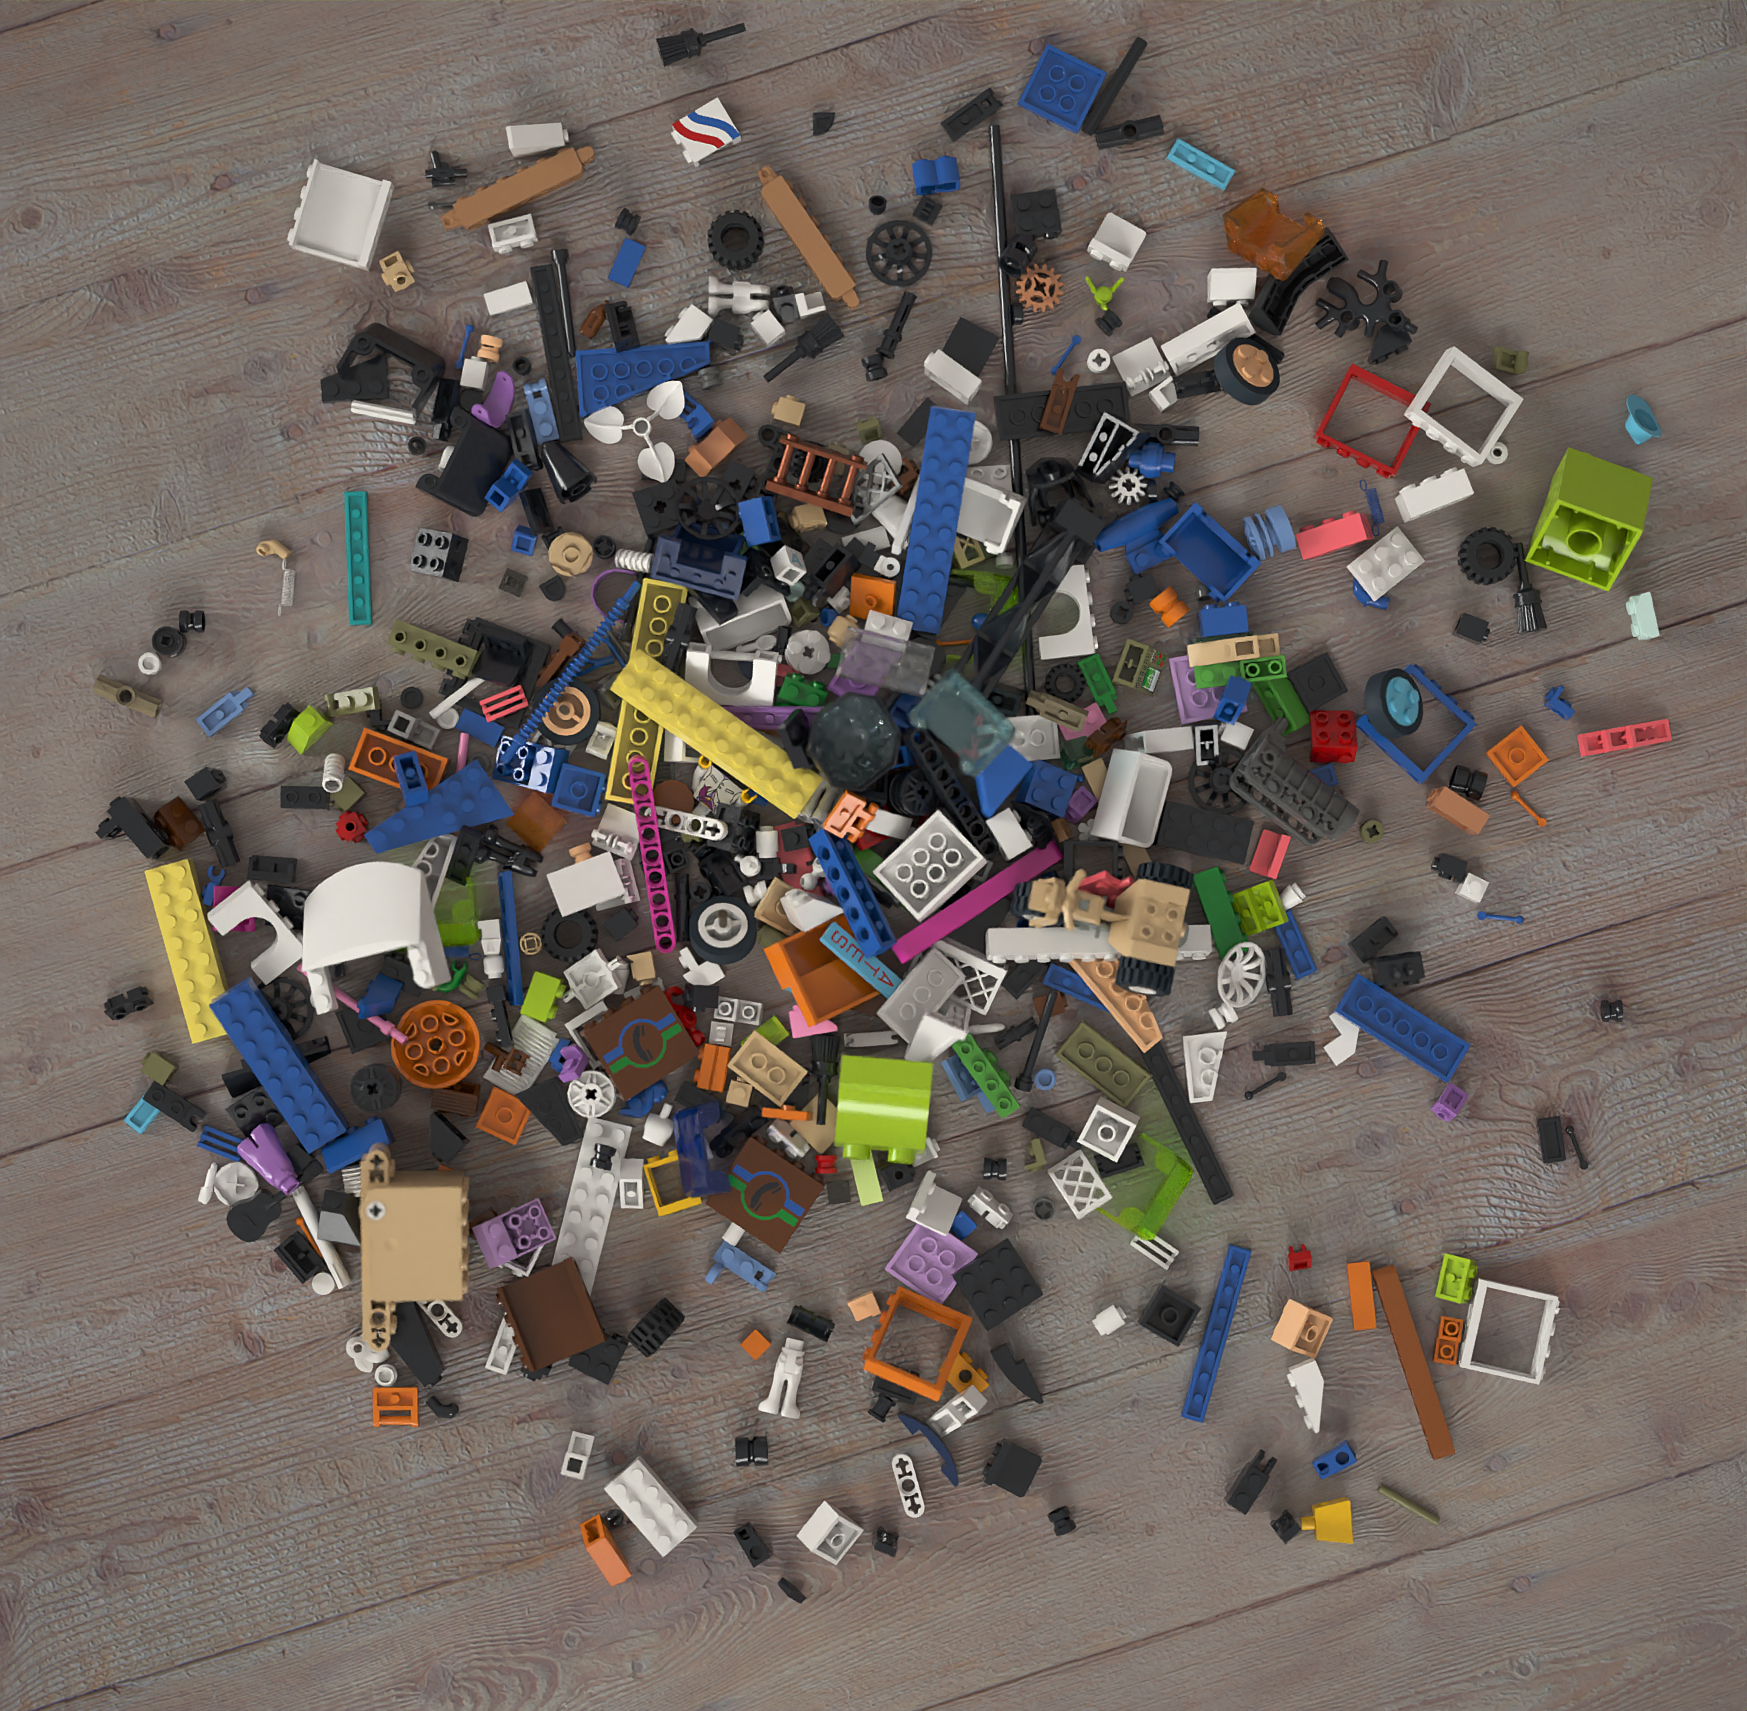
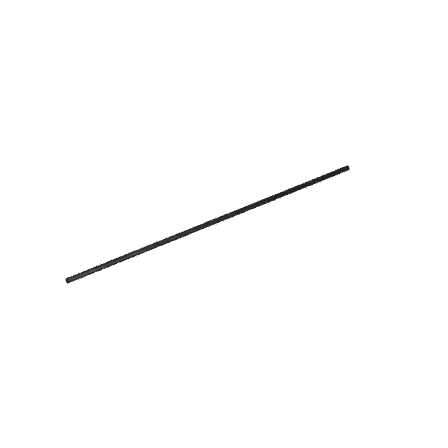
M992 125L989 126L998 264L999 257L1007 247L1000 126ZM998 265L1006 395L1017 394L1010 278ZM1020 439L1009 441L1012 492L1023 496ZM1024 508L1014 529L1017 569L1027 555ZM1018 582V596L1020 602V584ZM1031 630L1022 644L1026 716L1037 715L1036 708L1026 704L1031 690L1036 691Z

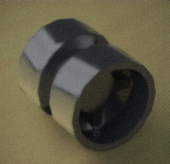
M1022 234L1013 236L998 259L1000 269L1012 277L1022 276L1037 253L1035 242Z
M164 626L154 632L152 645L158 653L175 658L184 653L187 647V640L185 635L179 630Z
M1457 764L1451 775L1448 788L1458 795L1465 793L1467 798L1479 801L1483 795L1488 774L1478 770L1472 773L1468 767Z
M755 1436L753 1440H750L748 1437H735L736 1467H746L751 1463H754L755 1466H768L767 1436Z

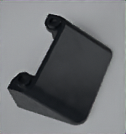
M454 407L450 421L456 429L462 431L440 478L433 474H424L420 477L415 487L420 492L469 516L478 517L484 513L489 503L485 499L486 494L492 485L501 478L514 450L509 435Z

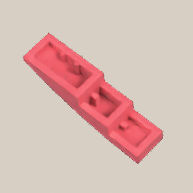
M1668 719L1577 735L1581 757L1672 741Z

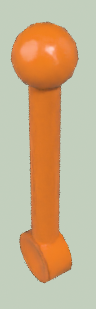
M973 638L945 642L936 640L934 642L940 647L970 644Z
M1517 791L1511 793V798L1517 800L1537 820L1538 826L1543 827L1546 825V819L1540 818L1519 797Z
M297 1217L295 1220L296 1224L300 1225L314 1250L320 1257H323L304 1225V1219Z

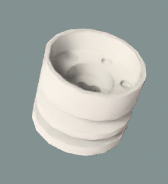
M591 1069L584 1071L580 1078L570 1083L568 1099L574 1111L581 1116L593 1118L603 1115L612 1108L616 1102V1093L618 1091L605 1071ZM588 1088L590 1090L596 1089V1099L593 1097L589 1099L587 1097L589 1094Z

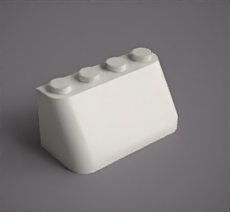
M762 583L748 597L740 594L738 601L733 600L739 610L738 616L722 625H719L694 596L688 598L690 605L698 608L695 618L705 644H711L712 650H729L760 636L778 630V626H788L792 621L783 594Z
M1113 748L1091 835L1137 847L1147 848L1151 846L1155 839L1172 775L1170 763L1141 752Z

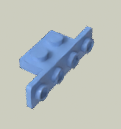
M953 1049L955 1054L942 1061L941 1064L961 1102L977 1095L986 1113L995 1110Z

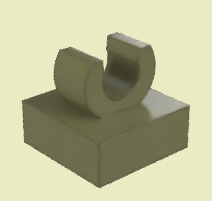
M872 415L869 416V421L862 423L861 419H859L858 425H856L862 445L884 438L878 419H874Z

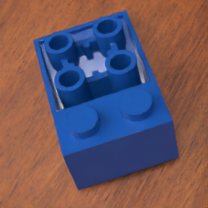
M501 735L492 779L545 793H554L562 763H568L570 750L527 741L525 746L520 747L509 763L506 764L500 758L512 744L513 737Z

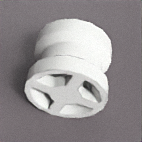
M1103 349L1093 350L1087 359L1089 370L1095 374L1105 372L1110 364V356Z

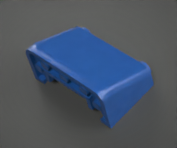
M1196 502L1159 541L1161 544L1159 549L1168 557L1172 554L1211 590L1208 594L1217 603L1220 600L1225 603L1261 564L1254 555L1249 553L1246 548L1235 540Z

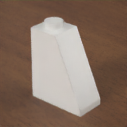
M561 123L506 127L509 148L514 159L556 152L566 147V143L569 142L568 130L563 129Z
M1191 726L1142 731L1125 735L1123 738L1125 750L1141 752L1147 755L1194 748V735Z

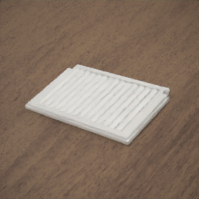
M522 1014L512 1029L515 1046L501 1047L509 1053L512 1048H515L531 1056L525 1062L527 1064L526 1067H523L521 1070L522 1076L504 1069L503 1066L500 1072L491 1069L497 1058L496 1056L483 1077L514 1096L532 1087L560 1042V1039L555 1038L557 1033L533 1018Z

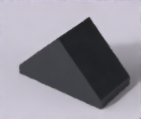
M1217 722L1194 725L1196 765L1219 764Z

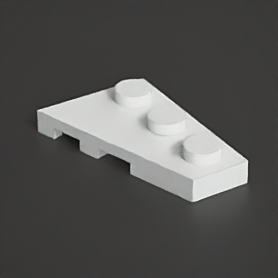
M1227 1031L1182 1036L1189 1103L1213 1100Z

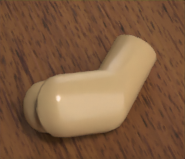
M275 539L262 541L256 548L260 556L276 553L282 559H287L291 554L290 550Z

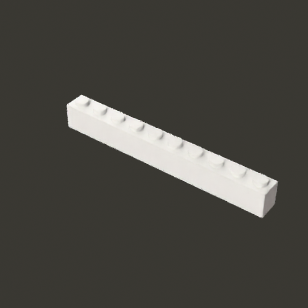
M1188 925L1187 941L1181 948H1178L1176 960L1184 959V957H1192L1194 960L1205 959L1212 952L1210 925ZM1066 927L988 928L985 933L986 959L993 960V963H1004L1006 960L1025 963L1029 959H1037V962L1041 963L1050 962L1051 959H1059L1060 962H1071L1073 959L1091 962L1095 961V958H1104V961H1116L1122 954L1107 942L1109 932L1100 931L1099 938L1096 939V929L1089 928V931L1078 930L1076 927L1073 931H1068Z

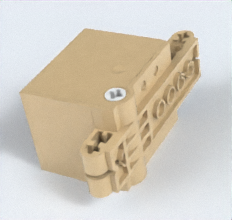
M384 1143L373 1144L368 1153H363L361 1159L363 1341H368L369 1347L376 1352L387 1349L391 1335L396 1333L397 1315H393V1312H395L397 1301L462 1300L463 1293H467L470 1278V1265H468L470 1244L468 1243L469 1199H467L469 1176L465 1177V1170L395 1171V1159H391L390 1149ZM375 1155H379L381 1159L379 1169H375L377 1165V1156ZM375 1312H382L384 1313V1315L380 1316L377 1315ZM378 1329H381V1337L377 1333Z

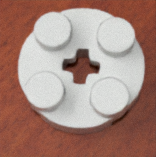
M801 630L789 638L787 649H785V658L790 668L801 674H815L821 671L826 663L830 661L831 656L828 642L818 631ZM806 646L812 649L810 658L803 656L805 652L804 647Z

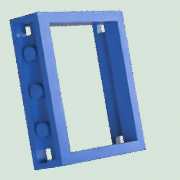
M1409 664L1403 670L1409 675L1411 674L1465 724L1461 731L1422 771L1394 744L1374 729L1368 721V715L1366 716L1363 713L1355 721L1358 729L1418 784H1421L1477 724L1473 721L1475 718L1469 711H1462L1457 706L1458 702L1449 694L1446 696L1440 691L1442 687L1435 680L1432 679L1430 681L1424 676L1425 671L1419 665L1415 664L1413 666Z

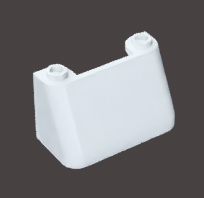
M966 474L957 532L983 542V545L987 547L986 551L996 555H999V552L1004 553L1027 498Z

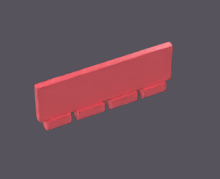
M795 821L775 826L773 830H778L779 851L777 852V857L780 858V864L793 863L797 865V874H781L782 879L797 889L805 890L801 887L800 879L802 875L813 871L812 865L807 866L806 862L814 860L812 849L807 847L785 852L780 831L802 826L805 823L796 825ZM822 886L815 887L809 891L805 890L824 897Z

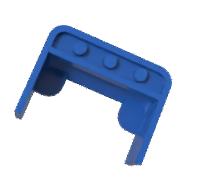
M1004 742L988 763L983 761L974 772V775L977 776L974 779L980 814L987 820L1033 766L1030 761L1007 742Z

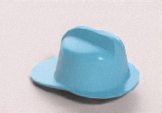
M1630 395L1626 402L1630 415L1625 422V428L1637 445H1641L1651 437H1660L1662 430L1650 406L1641 397Z

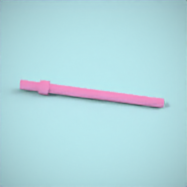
M301 963V964L297 967V970H298L299 972H301L303 975H305L306 977H308L306 971L302 972V963ZM333 985L336 998L359 1013L360 1009L357 1008L358 1001ZM379 1016L366 1018L379 1027L380 1031L386 1036H392L402 1044L407 1042L408 1037L395 1028L396 1025L389 1020L385 1021Z

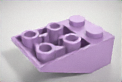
M539 1198L472 1227L489 1269L507 1263L556 1239Z

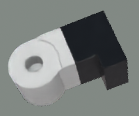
M868 541L858 562L885 576L893 577L897 575L900 570L899 562L895 558H886L875 552L876 545Z

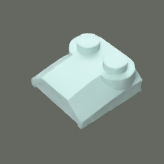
M1647 592L1631 596L1629 602H1626L1628 614L1631 615V632L1633 637H1637L1640 641L1660 636L1651 593Z

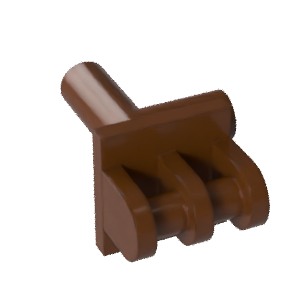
M487 1042L484 1050L497 1056L491 1068L497 1072H500L503 1066L504 1069L522 1076L521 1070L523 1067H526L527 1064L525 1062L527 1058L530 1059L531 1057L524 1051L512 1048L509 1053L490 1042Z

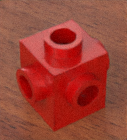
M349 810L338 817L340 820L335 823L338 827L336 833L342 841L346 840L349 843L354 842L356 844L365 839L364 834L370 831L367 827L369 822L364 814H359V812L355 811L351 813ZM350 822L354 824L352 831H349L347 828Z

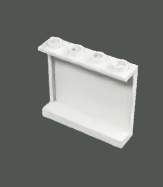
M314 159L313 165L310 164L308 167L307 177L309 179L307 186H303L301 190V206L295 210L294 220L296 222L294 229L291 228L288 234L289 245L293 249L369 271L395 186L390 181L384 179L383 181L375 180L321 164L318 160Z

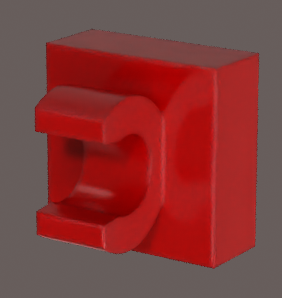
M1301 1244V1252L1297 1253L1293 1251L1292 1246H1289L1287 1263L1289 1272L1311 1268V1253L1306 1251L1304 1244Z

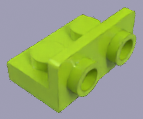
M1445 1253L1435 1297L1466 1304L1473 1292L1471 1282L1472 1278L1476 1277L1478 1270L1476 1260Z

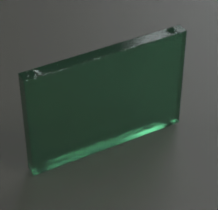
M1251 631L1195 638L1191 641V645L1254 636V633Z

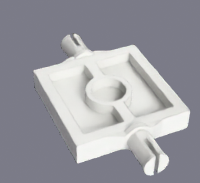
M599 948L565 970L563 973L569 981L570 990L564 993L562 998L565 999L563 1001L567 1003L576 997L580 1000L585 1010H588L620 989L622 985L615 975L614 969L623 964V960L619 961L622 958L617 956L609 962Z

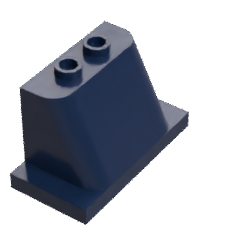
M693 522L689 525L694 531L701 533L702 524ZM678 523L672 537L660 534L658 538L651 578L738 601L748 557L740 555L745 537L736 533H730L722 539L703 540L689 534ZM708 526L706 535L719 534L717 528Z

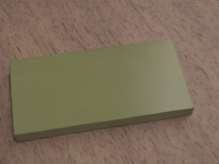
M1084 1019L1080 1021L1055 1052L1057 1057L1124 1109L1127 1108L1153 1076L1151 1072Z

